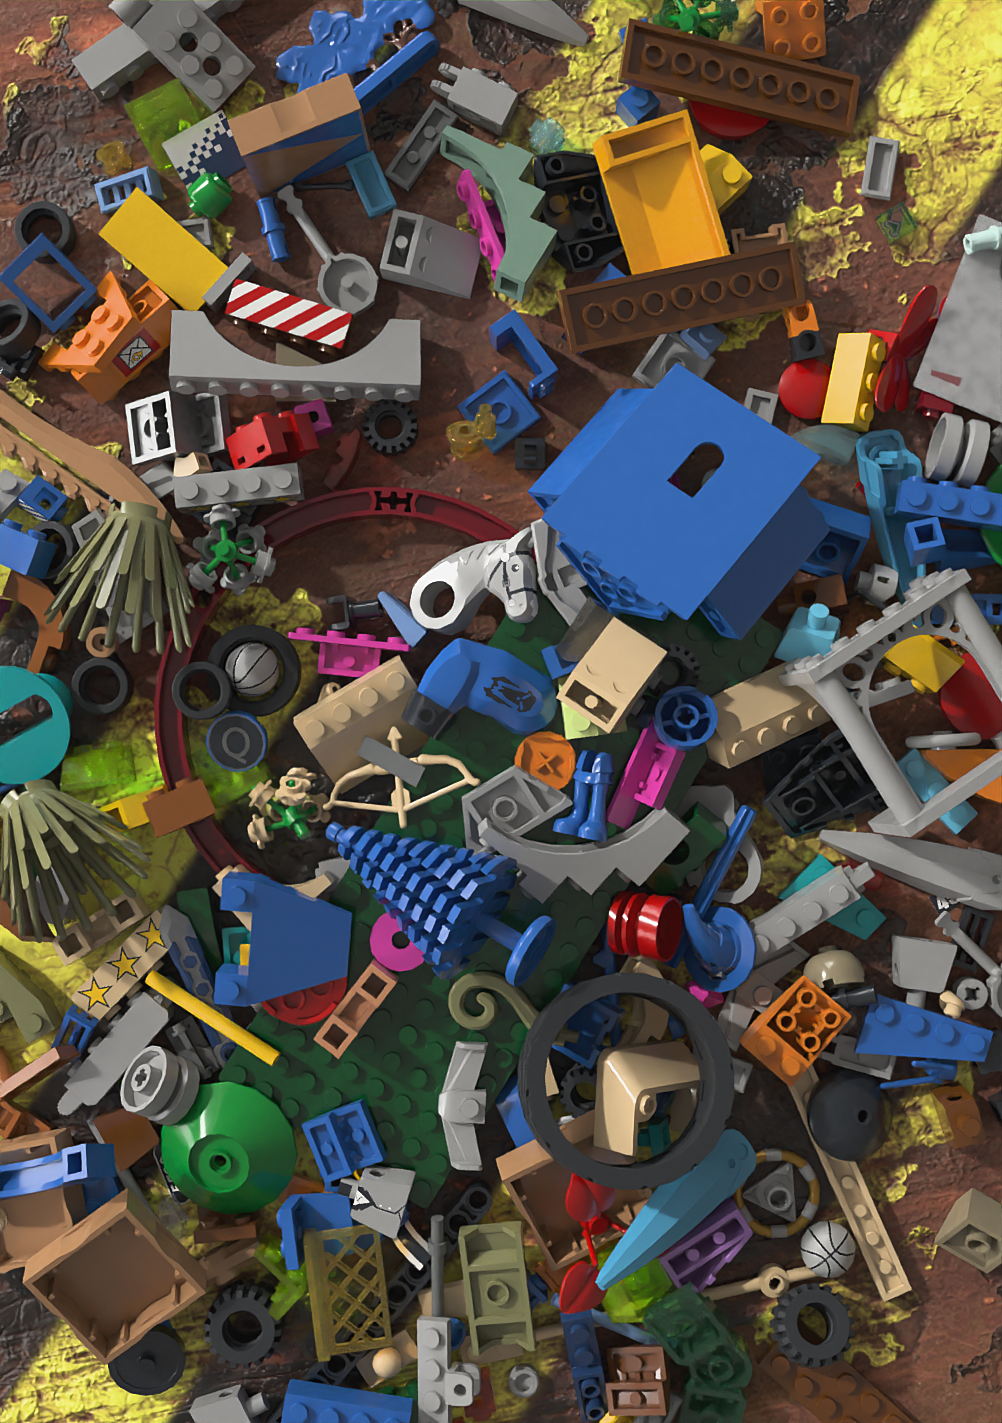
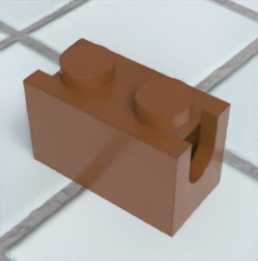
M193 776L176 782L177 788L165 793L162 788L146 795L148 801L143 802L142 806L157 839L216 813L202 778L194 781Z

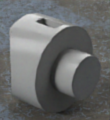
M874 563L869 572H858L854 591L858 589L863 590L885 604L886 600L895 594L898 573L891 567ZM863 598L864 604L875 606Z

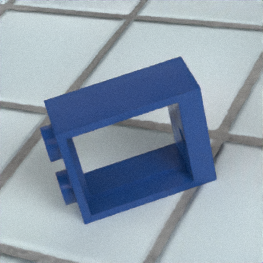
M43 232L0 274V280L53 332L59 328L65 331L76 319L73 314L80 307L86 310L97 299L94 295L97 287ZM45 249L85 288L54 320L14 281Z

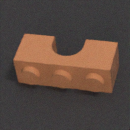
M374 958L317 1032L313 1040L339 1059L369 1016L378 1008L397 983L399 977Z

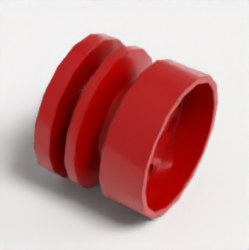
M632 890L620 891L611 906L607 924L608 943L612 952L619 955L627 954L631 957L641 955L645 959L660 962L671 960L676 953L682 932L683 916L678 899L658 894L648 896L644 892L636 893Z

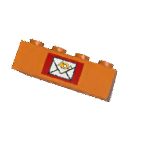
M150 279L127 299L132 304L141 325L104 372L86 373L69 369L76 380L101 406L106 401L115 398L119 393V389L128 381L136 379L142 369L151 361L158 359L163 354L164 349L170 345L172 310L179 309Z

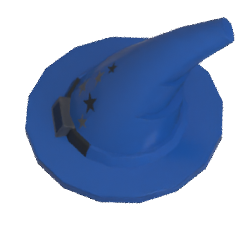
M685 904L683 912L689 946L683 955L686 968L693 979L706 990L722 993L737 989L748 980L756 962L757 945L754 932L744 916L734 909L723 906L709 907L701 920L693 904Z

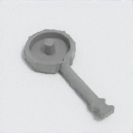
M286 186L278 192L279 200L287 203V212L290 215H294L325 261V264L321 265L318 277V294L326 306L352 313L354 318L357 317V315L362 314L372 305H375L379 277L365 257L355 254H344L343 252L335 256L303 209L302 200L294 197L295 191L293 186Z
M943 911L934 924L937 927H943V934L951 936L990 974V977L986 980L988 992L986 1004L1002 1019V963L998 966L959 928L960 924L958 921L951 920V913Z

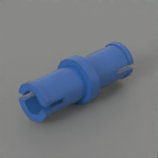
M265 197L256 202L263 224L261 229L262 235L267 238L272 262H283L291 258L284 236L286 231L285 225L280 222L275 198Z

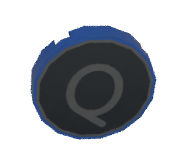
M241 710L228 711L216 718L209 727L206 737L207 749L214 762L222 768L234 772L247 771L255 767L266 754L269 743L267 731L257 720L258 718L251 713Z

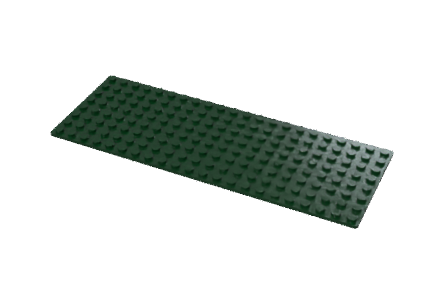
M537 581L538 614L534 620L529 623L519 624L511 620L507 614L488 643V646L511 653L551 678L541 653L542 649L575 638L584 657L605 628L579 639L550 599L543 595ZM588 584L579 588L607 625L615 617L658 646L676 644L692 652L695 655L693 656L695 660H698V670L700 671V677L697 680L698 684L695 688L709 697L759 675L783 637L780 629L760 617L742 640L722 637L699 607L688 620L682 619L672 611L664 621L611 611L605 607ZM665 661L659 670L664 674L661 680L665 684H677L682 678V668L675 661ZM569 673V674H566V675H564V676H561V677H567V676H570V675H571V673ZM556 678V679H553L552 681L554 682L555 686L557 687L558 693H559L558 680H557V678ZM648 689L645 691L644 694L654 697ZM558 699L559 706L553 721L544 730L539 732L550 731L565 738L561 702ZM465 706L456 713L458 716L457 720L440 741L430 737L419 756L421 754L448 755L461 760L472 777L480 779L481 783L478 785L480 786L515 765V755L518 747L528 736L513 734L493 718L479 714ZM627 720V731L566 739L576 754V766L583 750L586 749L594 750L597 755L600 752L612 755L614 774L611 777L613 785L608 786L606 811L644 729ZM706 743L694 750L683 751L686 753L664 801V805L672 812L676 810L709 757ZM448 764L423 766L425 770L416 787L404 780L403 787L410 791L412 803L465 779V777L457 767ZM574 778L559 790L569 796L572 802L575 791ZM467 784L407 811V827L405 829L400 827L398 813L383 812L373 830L382 831V835L388 833L402 835L400 840L405 837L420 839L422 842L427 840L439 843L440 845H454L457 849L466 848L462 796L478 786ZM593 785L591 786L589 796L588 817L592 802ZM390 800L387 806H392V800ZM641 802L630 827L643 820L655 808ZM573 804L520 836L527 840L551 845H578L597 841L553 831L556 819L568 817ZM605 820L608 831L607 838L627 830ZM497 850L491 853L497 856H503ZM350 866L327 901L352 913L348 984L344 997L375 958L371 951L370 935L376 921L386 913L384 904H379L373 896V893H376L377 890L368 889L362 882L363 878L355 874ZM513 869L506 870V871H509V872H512V873H514V874H517V873L520 871V869H519L517 872L514 871ZM614 870L592 895L584 889L581 891L576 890L566 878L543 904L535 897L532 900L527 898L519 890L518 887L520 885L517 878L514 888L500 891L511 896L506 908L497 911L502 914L500 921L519 933L524 934L527 928L543 915L556 920V930L547 952L533 974L525 983L519 986L539 1012L556 998L564 984L569 982L607 921L615 897L620 891L626 890L630 882L627 883L620 878ZM398 931L392 936L393 944L398 948H405L410 943L408 935L402 931ZM489 937L479 952L464 956L472 961L450 980H440L432 969L436 965L427 964L425 960L412 970L401 972L390 970L399 977L397 983L378 1008L369 1016L339 1059L313 1040L330 1015L313 1024L296 1025L284 1022L275 1016L273 1017L262 1006L247 1031L281 1053L279 1059L271 1066L238 1044L221 1071L219 1080L257 1089L276 1103L290 1125L305 1134L302 1128L303 1123L364 1098L387 1154L383 1161L372 1165L416 1172L408 1199L422 1208H427L453 1169L442 1117L438 1113L439 1094L443 1090L456 1042H488L475 1089H486V1116L517 1066L525 1037L529 1031L503 995L495 990L482 987L472 989L467 993L464 1000L466 1011L474 1017L481 1016L485 1008L478 1003L476 997L479 993L485 992L495 997L498 1003V1015L487 1028L480 1030L467 1029L457 1023L450 1013L448 1006L449 991L462 976L472 972L489 971L506 977L507 964L513 951ZM474 1123L475 1132L481 1123Z

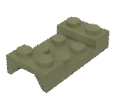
M522 1221L460 1226L458 1240L473 1356L482 1354L492 1346L519 1344L528 1351H535L536 1333L533 1309H531Z

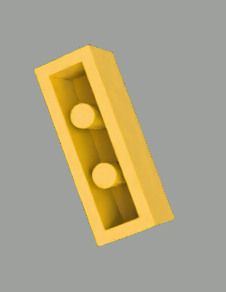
M839 333L821 423L835 431L868 432L870 421L874 415L875 389L881 363L886 354V342L872 333Z

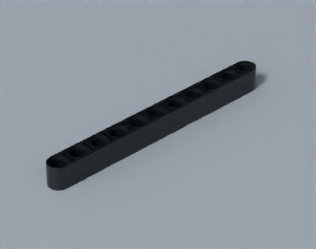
M483 1179L472 1180L442 1214L444 1217V1237L447 1239V1253L444 1255V1262L459 1245L458 1235L460 1226L476 1225L492 1205L491 1186ZM475 1191H482L487 1198L479 1203L473 1201L470 1195ZM459 1214L464 1216L467 1221L463 1225L458 1226L453 1224L450 1219L452 1216ZM431 1228L422 1237L427 1243L431 1237ZM405 1257L300 1380L311 1382V1380L320 1379L324 1384L338 1386L431 1278V1258L425 1264L426 1269L424 1271L416 1272L410 1266L412 1262ZM394 1285H401L405 1288L406 1292L402 1295H396L390 1288ZM378 1308L383 1310L386 1316L376 1318L370 1311ZM360 1332L366 1339L355 1341L351 1334ZM341 1356L345 1363L335 1364L332 1362L331 1357ZM285 1397L270 1413L266 1423H281Z

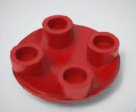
M803 359L791 364L784 371L779 382V402L796 417L812 420L822 417L832 369L825 363L815 359Z

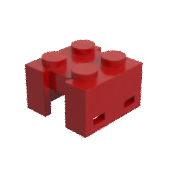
M295 410L285 411L277 416H272L271 412L258 414L253 417L254 421L252 423L236 427V433L225 439L235 470L255 468L254 466L263 460L266 461L267 466L290 464L319 449L309 413L296 414Z

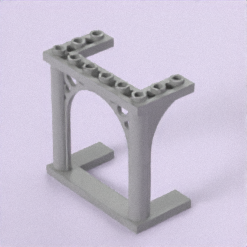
M948 568L941 573L936 571L927 577L922 575L909 583L911 589L902 594L906 600L905 603L901 605L897 602L882 611L884 617L876 622L871 619L856 628L858 634L850 639L845 636L830 645L832 651L822 656L820 653L813 657L808 655L802 659L800 657L793 659L784 665L786 671L778 675L784 687L794 685L801 687L826 710L847 739L889 808L868 822L875 833L912 837L1002 775L1001 750L921 804L875 729L869 712V684L878 662L894 645L917 635L941 636L956 642L966 649L976 660L1002 702V645L965 586V583L971 580L966 569L952 571L951 568ZM936 605L941 606L944 610V620L938 628H935L930 621L931 610ZM921 615L922 625L915 628L912 625V620L913 622L917 621ZM952 623L959 628L958 632L953 633L950 630ZM890 633L894 635L893 642L888 640V634ZM866 650H869L872 654L871 659L867 662L859 657H855L856 655L868 654ZM849 663L858 665L863 671L862 678L858 681L847 679L843 675V667ZM846 688H858L860 691L859 697L855 700L853 692L849 693ZM1002 731L991 738L996 749H1002Z

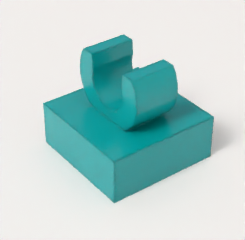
M655 1117L648 1125V1128L640 1129L641 1133H638L637 1136L638 1146L651 1145L652 1156L661 1153L671 1145L668 1118Z

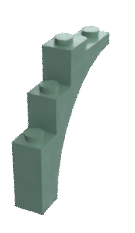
M447 125L441 135L440 155L458 164L464 170L470 169L472 176L491 196L500 213L505 230L506 251L496 271L494 290L522 302L553 252L557 235L556 229L537 221L542 213L546 192L526 183L531 175L534 154L509 142H506L501 150L466 134L464 131Z

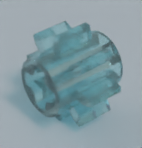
M548 117L544 123L537 118L529 128V136L532 137L529 140V145L539 155L561 151L565 146V139L562 137L565 134V130L553 118Z

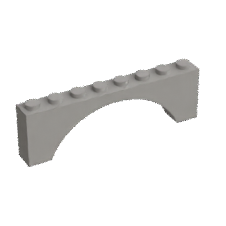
M172 310L169 365L171 391L186 395L196 392L210 393L216 396L241 394L247 397L273 395L278 398L304 396L308 399L335 397L339 400L350 398H365L369 401L394 399L400 402L419 400L421 388L420 320L389 319L380 334L357 353L324 365L294 367L259 360L235 348L214 329L203 311Z

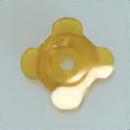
M119 140L106 143L96 153L97 159L103 162L105 166L104 171L109 176H115L118 170L123 167L129 168L132 164V158L126 155L123 150L124 144ZM112 156H117V159L113 161Z

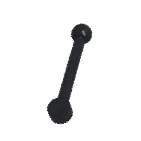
M349 179L343 183L303 184L301 182H294L291 184L295 192L323 189H344L350 192L355 186L354 182Z

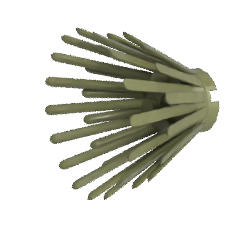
M122 501L120 510H116L115 503L111 504L108 517L57 576L58 578L54 584L61 583L69 572H73L45 611L44 615L49 614L45 623H51L55 619L93 560L70 602V606L58 627V632L62 633L67 629L78 606L86 599L109 555L79 633V640L85 641L87 639L98 609L104 610L108 607L118 575L120 574L104 646L106 648L113 647L127 588L124 612L126 615L134 613L131 648L134 653L140 651L147 579L149 614L155 620L156 650L162 655L165 648L160 571L161 558L175 648L179 653L182 652L181 624L185 643L191 648V635L186 613H191L189 604L194 608L195 605L170 531L172 523L170 514L166 512L165 518L162 520L157 517L158 508L152 505Z
M31 780L24 783L27 791L17 795L13 789L0 804V816L3 820L0 863L2 902L7 899L9 868L11 922L13 927L16 924V920L18 921V932L22 939L25 936V922L20 881L21 874L23 889H26L35 940L41 943L43 933L38 913L40 903L30 859L31 854L57 936L60 940L64 941L67 934L57 907L62 906L64 901L51 866L85 931H91L93 926L72 885L73 883L79 894L86 895L88 889L81 877L109 916L114 917L117 914V910L76 852L79 853L101 879L106 880L109 876L129 898L133 899L136 897L135 890L75 828L114 860L122 862L142 879H148V874L85 822L141 860L151 862V859L138 850L144 849L143 846L98 819L100 818L122 830L128 829L126 825L117 821V818L59 791L51 780Z

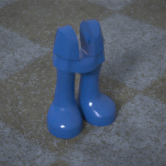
M586 749L583 750L576 766L577 770L573 777L575 779V791L572 810L568 817L556 819L553 831L606 842L608 834L605 824L606 795L608 786L613 785L611 777L614 774L613 757L605 752H600L597 755L594 750ZM593 785L592 802L588 817L589 796L591 786Z

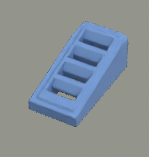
M146 166L94 184L101 214L116 213L134 191L132 184L135 183L136 187L155 203L164 200L158 172ZM122 186L124 187L126 199L122 197L120 189ZM110 189H112L115 203L112 204L108 192Z
M381 591L377 596L408 645H411L412 649L418 648L432 631L415 620L412 611L392 593Z

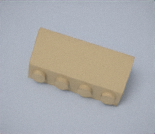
M785 662L710 697L717 708L718 723L712 737L706 742L709 758L730 769L830 721V715L801 687L797 685L783 686L778 675L786 671L784 665L788 662Z

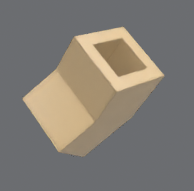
M192 452L186 458H175L173 476L210 473L213 469L207 454Z

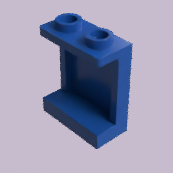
M512 310L489 327L490 343L496 352L512 342L537 376L529 382L528 395L531 400L537 396L542 399L549 395L555 389L553 385L556 384L558 369L516 310Z

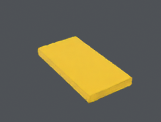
M138 187L135 188L99 232V235L185 311H200L206 304L202 297L229 268Z

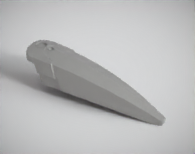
M457 0L459 4L572 45L585 47L589 40V35L552 0Z
M834 830L820 831L818 840L856 861L861 863L868 862L871 868L940 898H950L980 910L1002 911V855L976 848L969 847L965 849L891 835Z

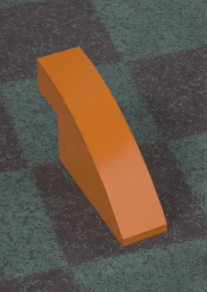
M1002 749L919 750V753L946 780L954 783ZM1002 775L973 795L1002 805Z

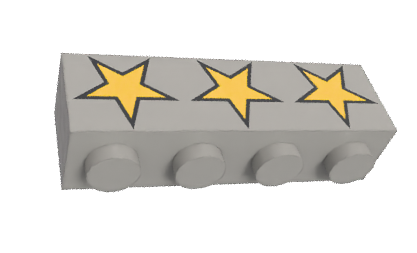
M297 463L172 477L176 509L182 514L212 511V507L219 504L238 508L305 500L302 471Z

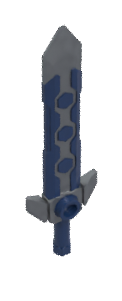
M165 905L162 911L159 931L188 992L236 1023L228 1005L214 1004L215 979L189 918L171 906ZM200 1019L213 1047L197 1046L196 1050L201 1060L217 1068L219 1065L224 1068L238 1044Z

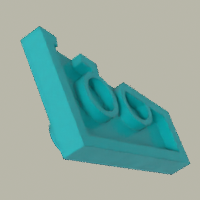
M818 854L777 897L785 900L835 867L821 854ZM860 893L861 898L825 921L866 940L884 922L886 917Z

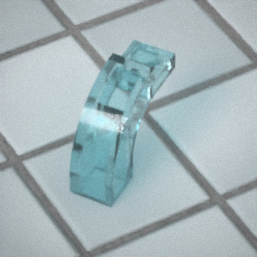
M817 425L802 429L790 437L821 456L822 460L844 467L850 461L860 434L840 426Z

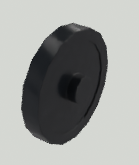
M158 1324L150 1329L140 1341L108 1363L110 1376L118 1387L131 1394L142 1396L161 1394L172 1388L183 1376L187 1357L185 1344L174 1330L163 1324Z

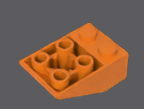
M803 975L755 1019L738 1041L788 1086L792 1087L852 1016Z

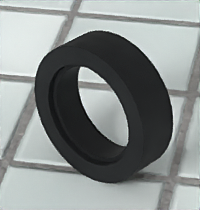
M244 625L234 628L220 637L213 646L207 662L218 665L225 671L229 655L239 646L254 641L264 642L272 646L279 654L283 663V678L278 689L271 696L259 701L244 700L233 692L230 705L227 708L230 711L241 710L251 713L255 717L267 716L284 708L295 696L301 681L300 658L292 643L279 632L261 625ZM206 673L210 690L214 697L219 700L221 686L213 675Z

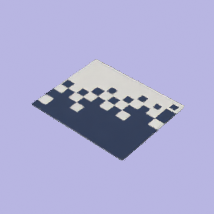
M223 110L214 113L162 143L187 190L204 172L212 174L218 172L226 178L246 166Z

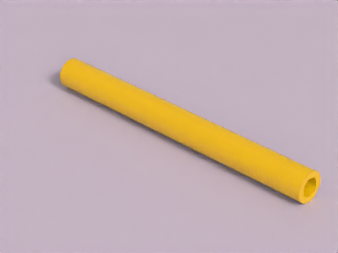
M152 970L145 980L147 985L267 1064L273 1066L281 1055L279 1051L155 970Z

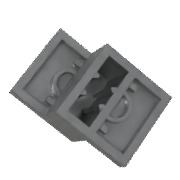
M166 391L125 405L132 465L142 466L159 460L175 461L176 457L186 458L192 452L204 453L211 457L229 451L225 440L231 436L227 394L221 396L210 393L186 395L179 392Z

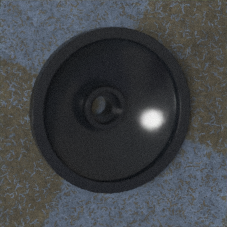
M841 1067L825 1074L812 1089L807 1105L808 1127L816 1144L829 1156L849 1162L864 1160L876 1153L886 1141L892 1124V1106L886 1089L880 1088L881 1082L874 1075ZM862 1111L863 1116L859 1121L858 1113Z

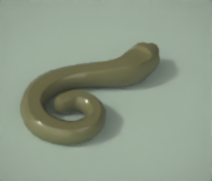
M489 971L468 973L455 982L449 991L448 1006L452 1017L461 1026L471 1030H480L490 1026L496 1019L499 1010L495 997L489 993L481 992L477 995L476 999L478 1003L484 1006L485 1011L479 1017L470 1015L465 1009L464 1000L467 993L475 988H488L503 995L528 1029L531 1028L540 1013L519 987L510 985L506 977ZM566 1022L555 1037L553 1045L564 1047L565 1041L577 1043L579 1031L567 1029L568 1022Z

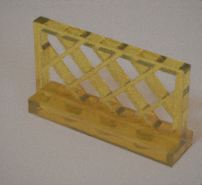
M366 1225L317 1231L316 1227L304 1229L303 1244L318 1362L330 1361L331 1355L393 1346L380 1232ZM373 1233L374 1243L367 1252L354 1244L360 1235ZM337 1239L344 1244V1247L334 1257L325 1250L324 1240ZM349 1248L362 1257L353 1270L340 1261ZM374 1251L376 1254V1260L373 1257H371ZM326 1259L331 1262V1263L328 1265V1267H327V1265H326ZM366 1261L376 1267L378 1271L370 1282L357 1274ZM335 1266L348 1274L339 1287L328 1280V1274ZM352 1279L366 1287L357 1299L344 1291ZM378 1281L380 1290L377 1287H375ZM329 1288H330L332 1291H334V1293H333V1295H332L331 1297H330V1290H329ZM370 1291L381 1298V1303L374 1312L361 1304ZM338 1296L352 1304L343 1316L332 1310L331 1305ZM356 1308L369 1317L360 1329L348 1321V1318ZM381 1311L383 1313V1319L378 1316L381 1313ZM333 1319H335L338 1322L335 1326ZM375 1321L384 1328L385 1337L372 1339L365 1334V1331ZM342 1326L355 1334L350 1342L336 1344L335 1335Z

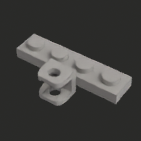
M420 1316L417 1319L418 1423H452V1406L470 1405L474 1401V1396L481 1391V1369L475 1364L465 1362H453L451 1365V1318Z

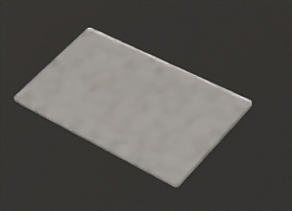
M980 214L972 233L989 230L990 226L994 225L998 228L1002 227V222ZM1001 245L999 250L991 248L972 254H967L964 251L913 385L1002 423V279L999 270L1002 258Z

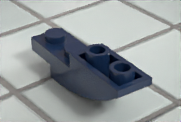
M590 1309L572 1314L560 1313L581 1421L584 1423L603 1419L609 1410L606 1382L592 1311Z

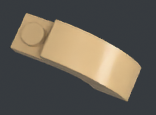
M641 955L637 957L629 956L620 973H645L663 979L657 967ZM631 995L633 1001L632 1017L615 1047L646 1043L649 1038L660 1041L667 1026L669 1013L649 1000Z

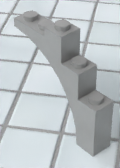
M664 804L661 810L655 808L643 820L621 833L608 837L606 842L595 841L578 845H551L527 840L507 832L487 818L478 826L481 844L491 852L497 850L503 856L516 859V866L518 868L513 870L517 872L520 869L516 874L520 885L518 887L519 890L530 900L535 897L542 904L565 878L576 890L581 891L584 889L590 895L613 870L625 882L629 883L632 880L640 887L690 832L686 823Z

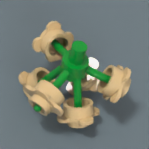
M292 768L287 772L286 776L281 777L279 789H274L270 786L271 780L265 785L260 781L256 786L251 787L252 791L248 796L252 798L249 806L255 805L259 808L262 816L268 815L277 822L271 824L267 817L259 818L257 814L252 816L253 821L248 825V835L253 843L257 842L259 849H264V843L273 840V830L287 826L290 831L295 830L299 838L303 840L311 835L310 830L305 824L307 821L316 822L321 820L325 823L330 820V813L322 808L324 804L329 802L327 795L324 793L319 795L306 793V791L311 789V780L316 779L315 773H308V770L305 768Z

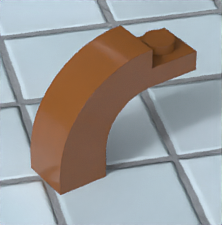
M11 569L2 596L27 606L35 615L39 626L38 640L27 670L34 673L48 674V671L53 670L57 661L56 649L69 651L71 644V621L64 632H58V627L68 610L67 606L64 603L55 619L51 623L46 624L45 622L49 614L44 615L58 592L40 578L27 576Z

